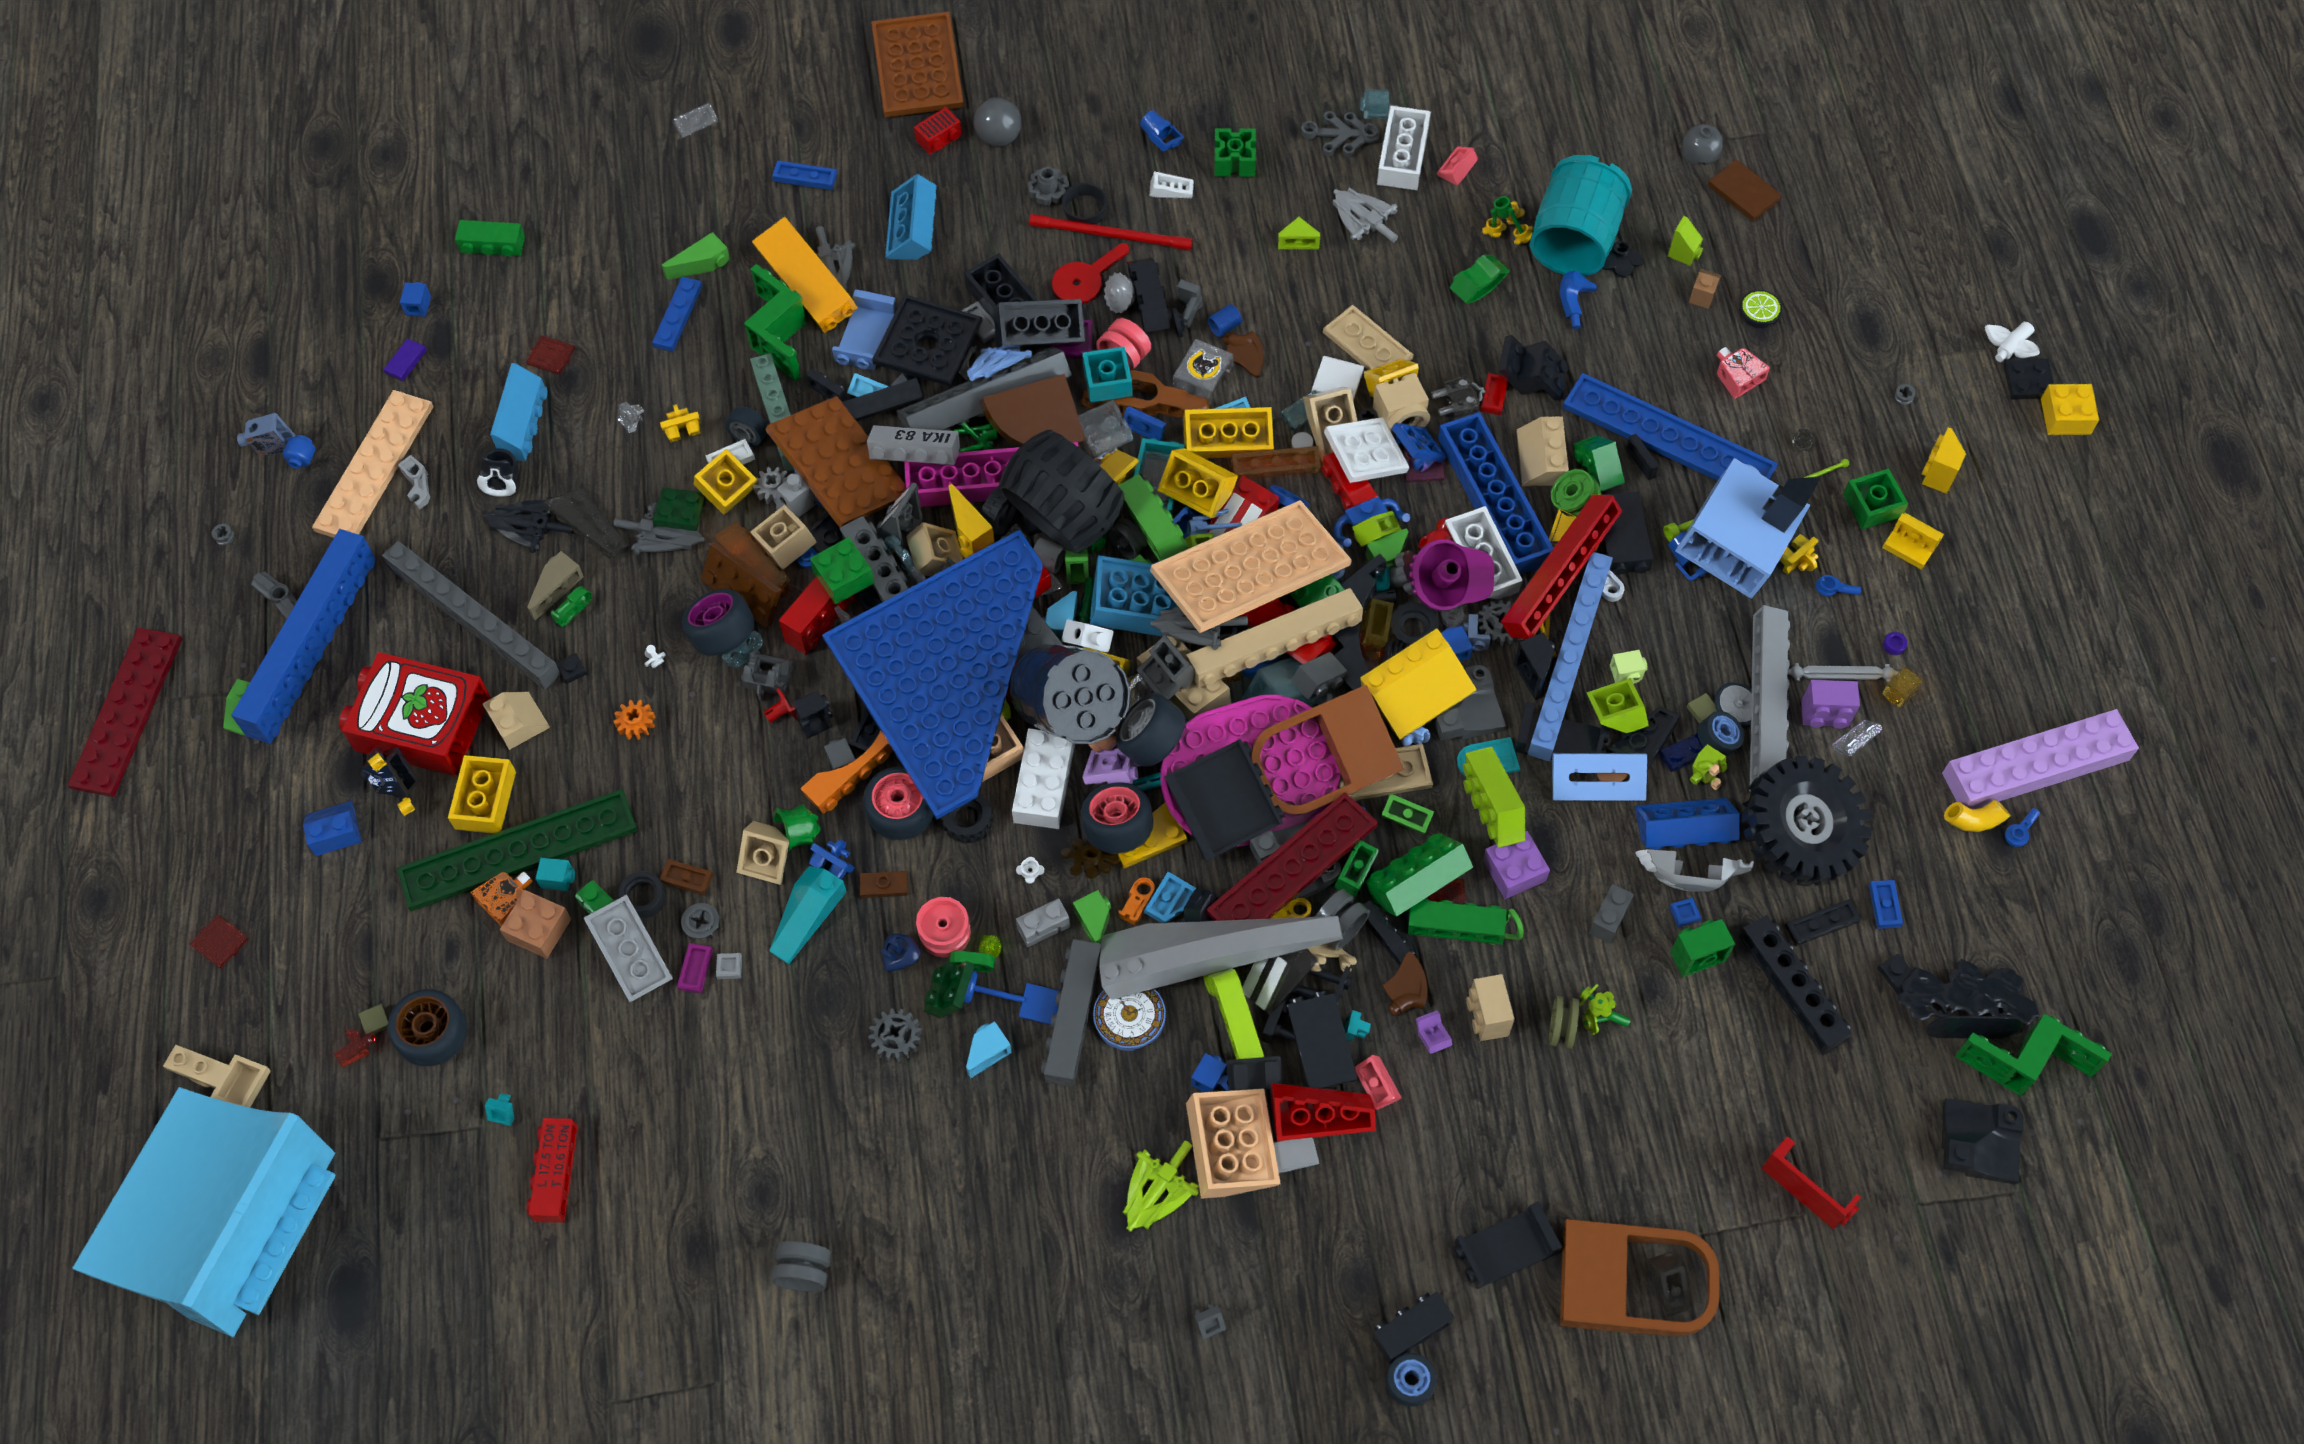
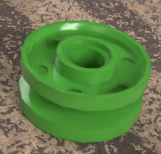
M1574 469L1567 471L1556 480L1551 490V500L1556 508L1577 517L1593 494L1601 495V488L1589 473L1584 470Z

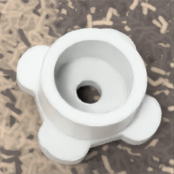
M1028 857L1021 865L1017 866L1016 872L1025 878L1026 883L1031 884L1038 875L1044 873V867L1039 865L1034 857Z

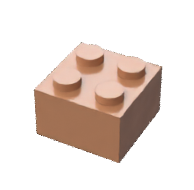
M524 890L500 928V931L506 941L547 959L571 921V917L566 908Z

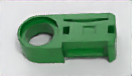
M583 586L577 587L567 596L568 599L555 611L552 610L551 616L553 621L562 628L591 601L592 593Z

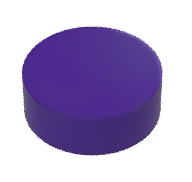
M1899 632L1887 634L1883 641L1884 650L1891 655H1900L1907 647L1906 637Z

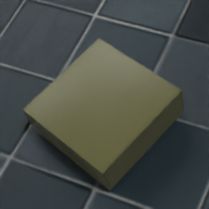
M1707 693L1687 704V709L1699 724L1713 712L1717 711L1715 703Z
M382 1004L359 1013L364 1031L368 1037L388 1029L389 1019Z

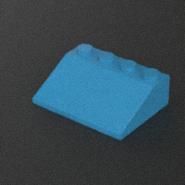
M1098 555L1091 603L1090 625L1161 636V631L1151 627L1150 621L1160 617V611L1171 610L1178 607V605L1150 572L1151 565L1153 564Z

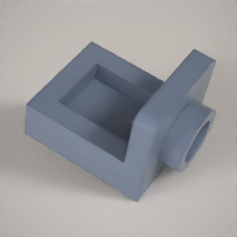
M1469 614L1468 622H1463V628L1473 646V650H1488L1491 636L1477 634L1478 615Z

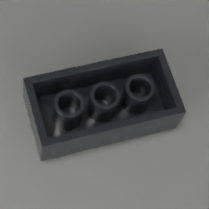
M999 253L964 272L966 289L982 305L993 320V307L997 303L1039 301Z
M1081 299L1001 302L993 307L997 350L1079 346L1085 342Z

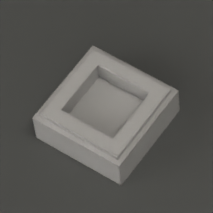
M741 953L717 954V979L741 978Z

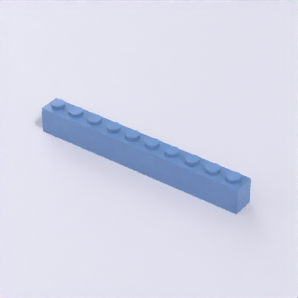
M1593 552L1588 560L1528 751L1530 756L1550 762L1613 557Z

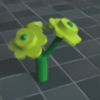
M1598 984L1592 989L1588 986L1586 989L1581 990L1582 994L1579 997L1582 1001L1579 1006L1581 1007L1587 999L1590 1000L1589 1008L1584 1012L1583 1024L1586 1030H1590L1591 1035L1598 1033V1022L1611 1020L1625 1027L1629 1025L1630 1018L1612 1011L1616 1007V1002L1613 1000L1614 995L1611 992L1597 993L1595 997L1591 994L1599 986Z

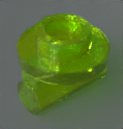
M982 935L978 953L989 954L997 958L1001 951L999 939L995 935Z

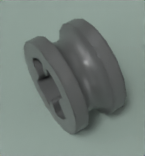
M1909 384L1898 386L1895 400L1902 405L1911 404L1916 395L1915 388ZM1903 392L1908 393L1907 397L1902 396Z
M219 524L212 530V537L217 544L228 545L234 540L235 533L229 525ZM224 532H227V534H226L225 536H224V535H222V537L219 536L221 533L224 534Z

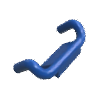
M1375 497L1345 510V515L1338 518L1334 523L1333 535L1338 543L1349 547L1352 544L1351 539L1344 537L1342 534V527L1346 523L1355 526L1372 516L1388 512L1385 507L1393 510L1395 517L1404 522L1410 520V515L1402 512L1398 503L1393 499L1385 498L1380 500L1379 497Z

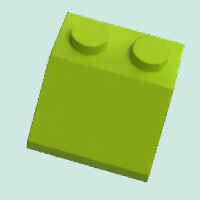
M1631 678L1587 692V696L1601 725L1624 733H1630L1649 726L1645 706Z

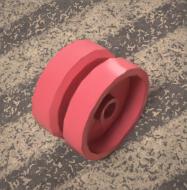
M1118 318L1108 328V331H1105L1098 339L1097 349L1104 350L1125 346L1129 369L1134 370L1140 363V360L1151 350V342L1145 332L1135 323L1124 318Z
M937 897L929 900L919 910L916 927L921 945L929 954L948 958L952 951H962L966 948L970 941L971 928L966 909L959 901L950 897Z

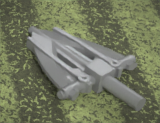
M1351 188L1348 191L1334 190L1333 193L1336 199L1333 200V205L1338 209L1342 222L1352 234L1350 236L1352 240H1360L1362 234H1368L1369 230L1373 233L1378 230L1392 242L1398 239L1394 232L1382 224L1383 220L1386 221L1389 214L1393 215L1398 212L1396 204L1389 205L1377 198L1357 193ZM1362 205H1365L1366 207H1368V208H1369L1370 210H1372V211L1370 212L1368 209H1366V208H1365L1364 206H1362ZM1351 211L1360 219H1357L1354 215H1352Z

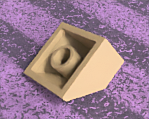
M753 821L743 830L736 873L781 885L789 840L776 827Z

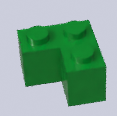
M1595 435L1573 443L1575 449L1573 455L1576 462L1588 468L1589 474L1599 484L1601 491L1625 483L1615 441Z

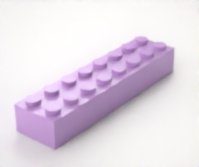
M2115 709L1951 760L1942 774L1956 801L1961 802L1970 809H1977L1987 805L1993 799L1999 802L2130 761L2139 747L2118 710Z

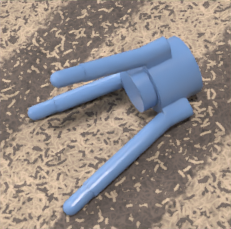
M1229 509L1219 510L1214 517L1228 513ZM1203 515L1192 517V520H1188L1187 532L1188 536L1207 534L1208 530L1240 527L1242 523L1207 525V522L1203 521L1210 519V517Z

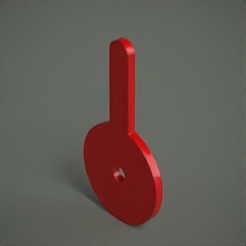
M1125 243L1119 244L1092 265L1083 262H1072L1061 266L1052 278V289L1056 297L1060 300L1081 299L1082 304L1095 299L1102 287L1100 274L1129 253V246ZM1079 281L1080 285H1074L1073 283Z

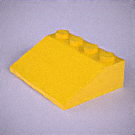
M1438 629L1433 630L1360 677L1361 686H1368L1379 712L1399 740L1477 691L1452 648Z

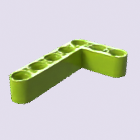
M1230 968L1204 975L1203 979L1209 994L1217 998L1236 1059L1264 1057L1235 969Z

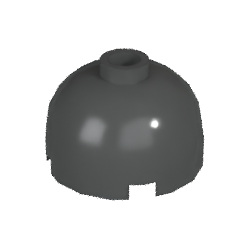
M1698 124L1693 126L1686 132L1681 145L1682 155L1689 162L1697 165L1699 162L1705 163V165L1716 162L1721 155L1723 147L1721 133L1712 125Z

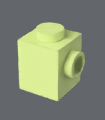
M1640 650L1613 654L1610 668L1615 683L1631 678L1634 684L1643 679L1644 673L1647 671V662L1644 657L1642 658Z

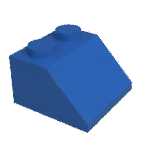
M352 801L312 812L305 816L303 828L306 842L315 856L362 842Z

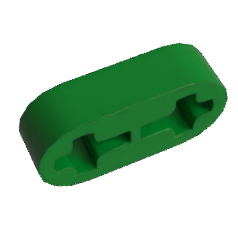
M952 951L950 954L949 964L954 966L968 961L975 964L973 970L976 972L988 973L994 970L995 957L992 955L967 951Z

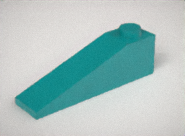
M809 866L794 884L769 950L770 953L789 965L846 894L844 881L826 869Z

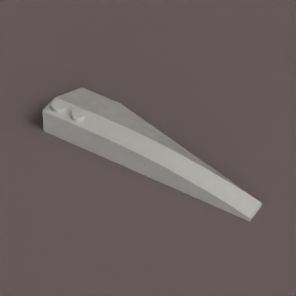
M1322 916L1151 923L1103 935L1101 940L1099 965L1102 988L1112 1000L1341 940L1343 937L1339 917Z

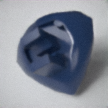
M893 933L886 938L883 949L880 951L883 954L885 971H897L908 968L919 961L921 955L918 945L912 938Z

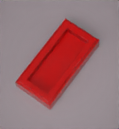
M1488 373L1480 412L1501 416L1508 381L1502 375Z

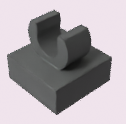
M1209 1304L1208 1310L1201 1313L1199 1310H1195L1196 1315L1194 1317L1203 1340L1226 1330L1218 1305L1213 1307V1305Z

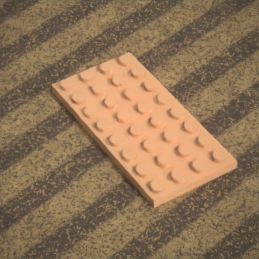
M1299 500L1151 565L1150 572L1197 631L1202 633L1350 566L1351 558L1303 502Z

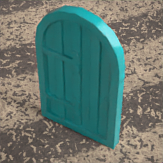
M1511 737L1464 747L1457 757L1458 769L1465 776L1463 770V763H1466L1465 753L1492 746L1507 774L1520 771Z

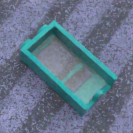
M1142 438L1138 455L1139 463L1136 466L1134 476L1140 474L1144 481L1148 480L1150 482L1154 495L1158 494L1164 505L1162 507L1168 509L1172 516L1175 499L1157 489L1171 451L1183 449L1185 445L1178 442H1164L1153 438Z

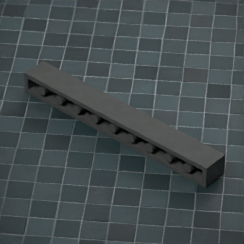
M397 541L382 555L391 571L541 688L546 690L561 675L556 663L401 542Z

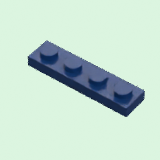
M681 277L652 341L654 348L674 351L702 289L701 281Z

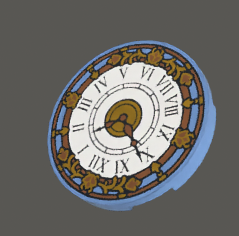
M1155 989L1112 1000L1103 990L1094 1004L1093 1020L1096 1030L1103 1041L1116 1049L1133 1051L1153 1043L1159 1037L1165 1025V1005Z

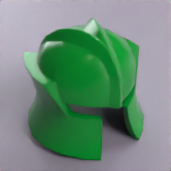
M804 804L790 810L775 809L773 821L784 823L786 834L783 835L789 840L788 851L796 846H812L813 840L821 830L820 825L817 823L818 815L813 814Z

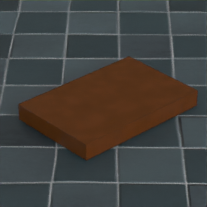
M1737 159L1708 182V186L1751 221H1755L1779 202L1782 197L1779 192Z

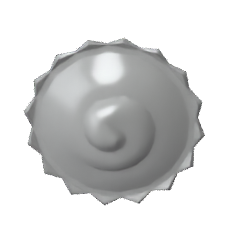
M1114 273L1113 276H1109V280L1105 282L1106 287L1104 288L1106 305L1115 314L1122 313L1134 302V284L1121 273Z

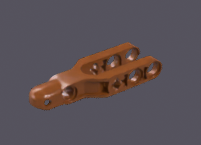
M1131 369L1132 390L1154 394L1155 398L1148 401L1124 397L1090 403L1088 389H1086L1081 399V403L1087 408L1124 415L1128 406L1150 416L1162 414L1183 418L1185 410L1210 409V404L1206 398L1189 394L1182 389L1164 386L1153 374Z

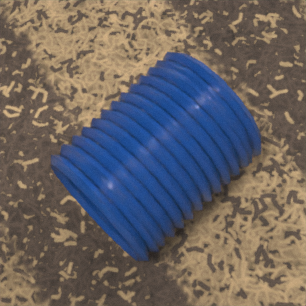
M1232 304L1225 306V308L1208 318L1210 329L1218 337L1223 336L1242 323L1240 312Z

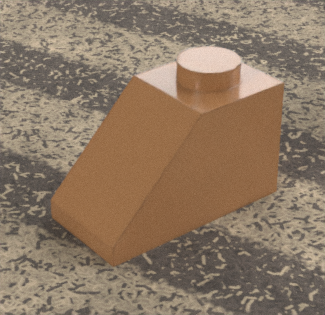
M1701 269L1693 287L1689 303L1709 309L1721 275Z

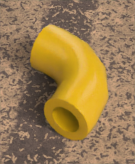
M1996 799L1978 809H1970L1961 802H1955L1944 813V818L1948 823L1962 831L1970 832L1993 829L2011 816Z

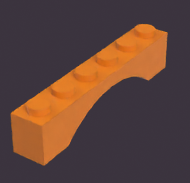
M880 731L869 749L854 762L839 769L817 773L800 789L805 797L824 815L827 811L834 809L844 795H849L857 783L868 778L878 764L884 763L888 759L889 754L893 752V749Z

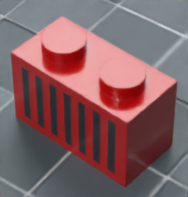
M945 107L914 126L915 140L931 155L962 135L961 122Z

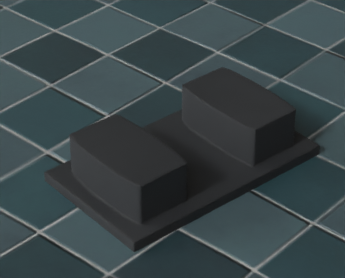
M1280 1056L1227 1060L1229 1091L1271 1089V1083L1282 1084Z

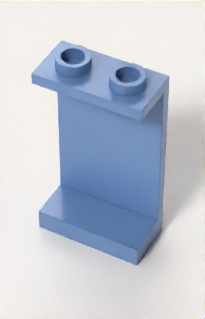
M855 289L853 300L858 309L850 316L839 347L833 346V357L835 362L842 365L875 370L877 365L873 364L872 358L897 310L895 297Z

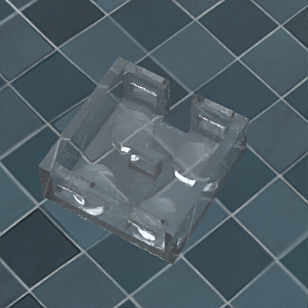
M1114 400L1078 415L1086 439L1085 442L1094 458L1133 441L1131 429L1126 420L1122 418L1121 412Z

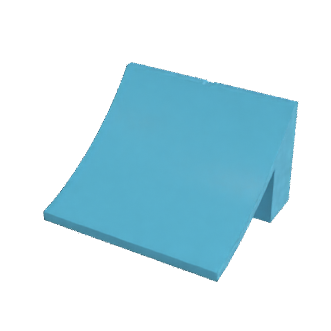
M179 1087L72 1269L131 1292L165 1302L188 1319L234 1337L246 1316V1313L239 1308L256 1315L260 1314L336 1175L326 1169L335 1152L295 1114L244 1107Z

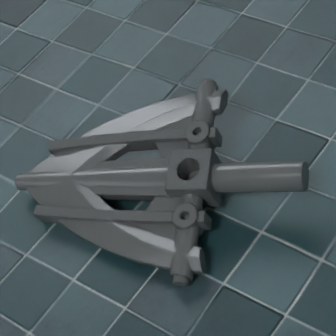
M819 226L816 228L820 247H817L819 253L815 254L841 286L848 291L847 281L852 267V249L856 247L855 243H851L849 240L842 246L835 244L834 248L831 249L827 243L824 228ZM834 261L839 262L840 268L837 273Z
M658 503L648 506L649 513L645 514V519H641L640 523L615 518L613 523L614 527L638 531L636 536L638 542L634 543L631 548L636 555H639L641 552H665L678 549L692 550V545L705 542V537H702L699 533V527L697 531L653 525V517Z
M1179 607L1160 611V617L1150 621V626L1160 630L1161 636H1172L1189 643L1211 646L1213 650H1217L1218 646H1221V640L1218 639V636H1220V626L1248 625L1247 616H1237L1202 633H1199L1197 630H1187L1196 628L1185 617V614Z

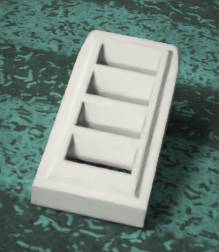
M1154 172L1150 182V196L1192 198L1193 180Z

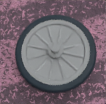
M1731 682L1724 684L1715 695L1716 710L1731 714L1742 727L1751 725L1752 690L1741 683Z

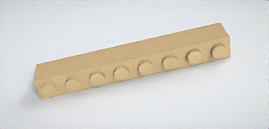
M1351 588L1221 640V646H1218L1217 650H1213L1211 646H1206L1186 655V660L1195 670L1194 681L1198 688L1212 685L1217 680L1231 677L1246 668H1253L1263 661L1275 659L1278 655L1285 652L1294 651L1302 645L1314 643L1324 636L1333 635L1341 629L1357 625L1362 621L1363 607Z

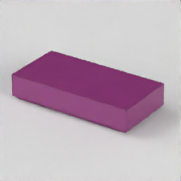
M688 944L677 985L678 990L702 994L713 953L712 946Z

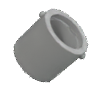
M1039 538L1033 550L1043 563L1045 569L1056 574L1064 562L1066 549L1059 544Z

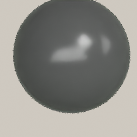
M993 97L979 105L974 114L973 124L976 134L984 143L994 147H1001L1010 144L1017 138L1021 130L1022 119L1018 108L1011 101L1001 97Z

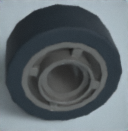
M736 407L725 421L727 432L738 442L746 439L751 447L761 444L767 435V422L760 414L750 408Z

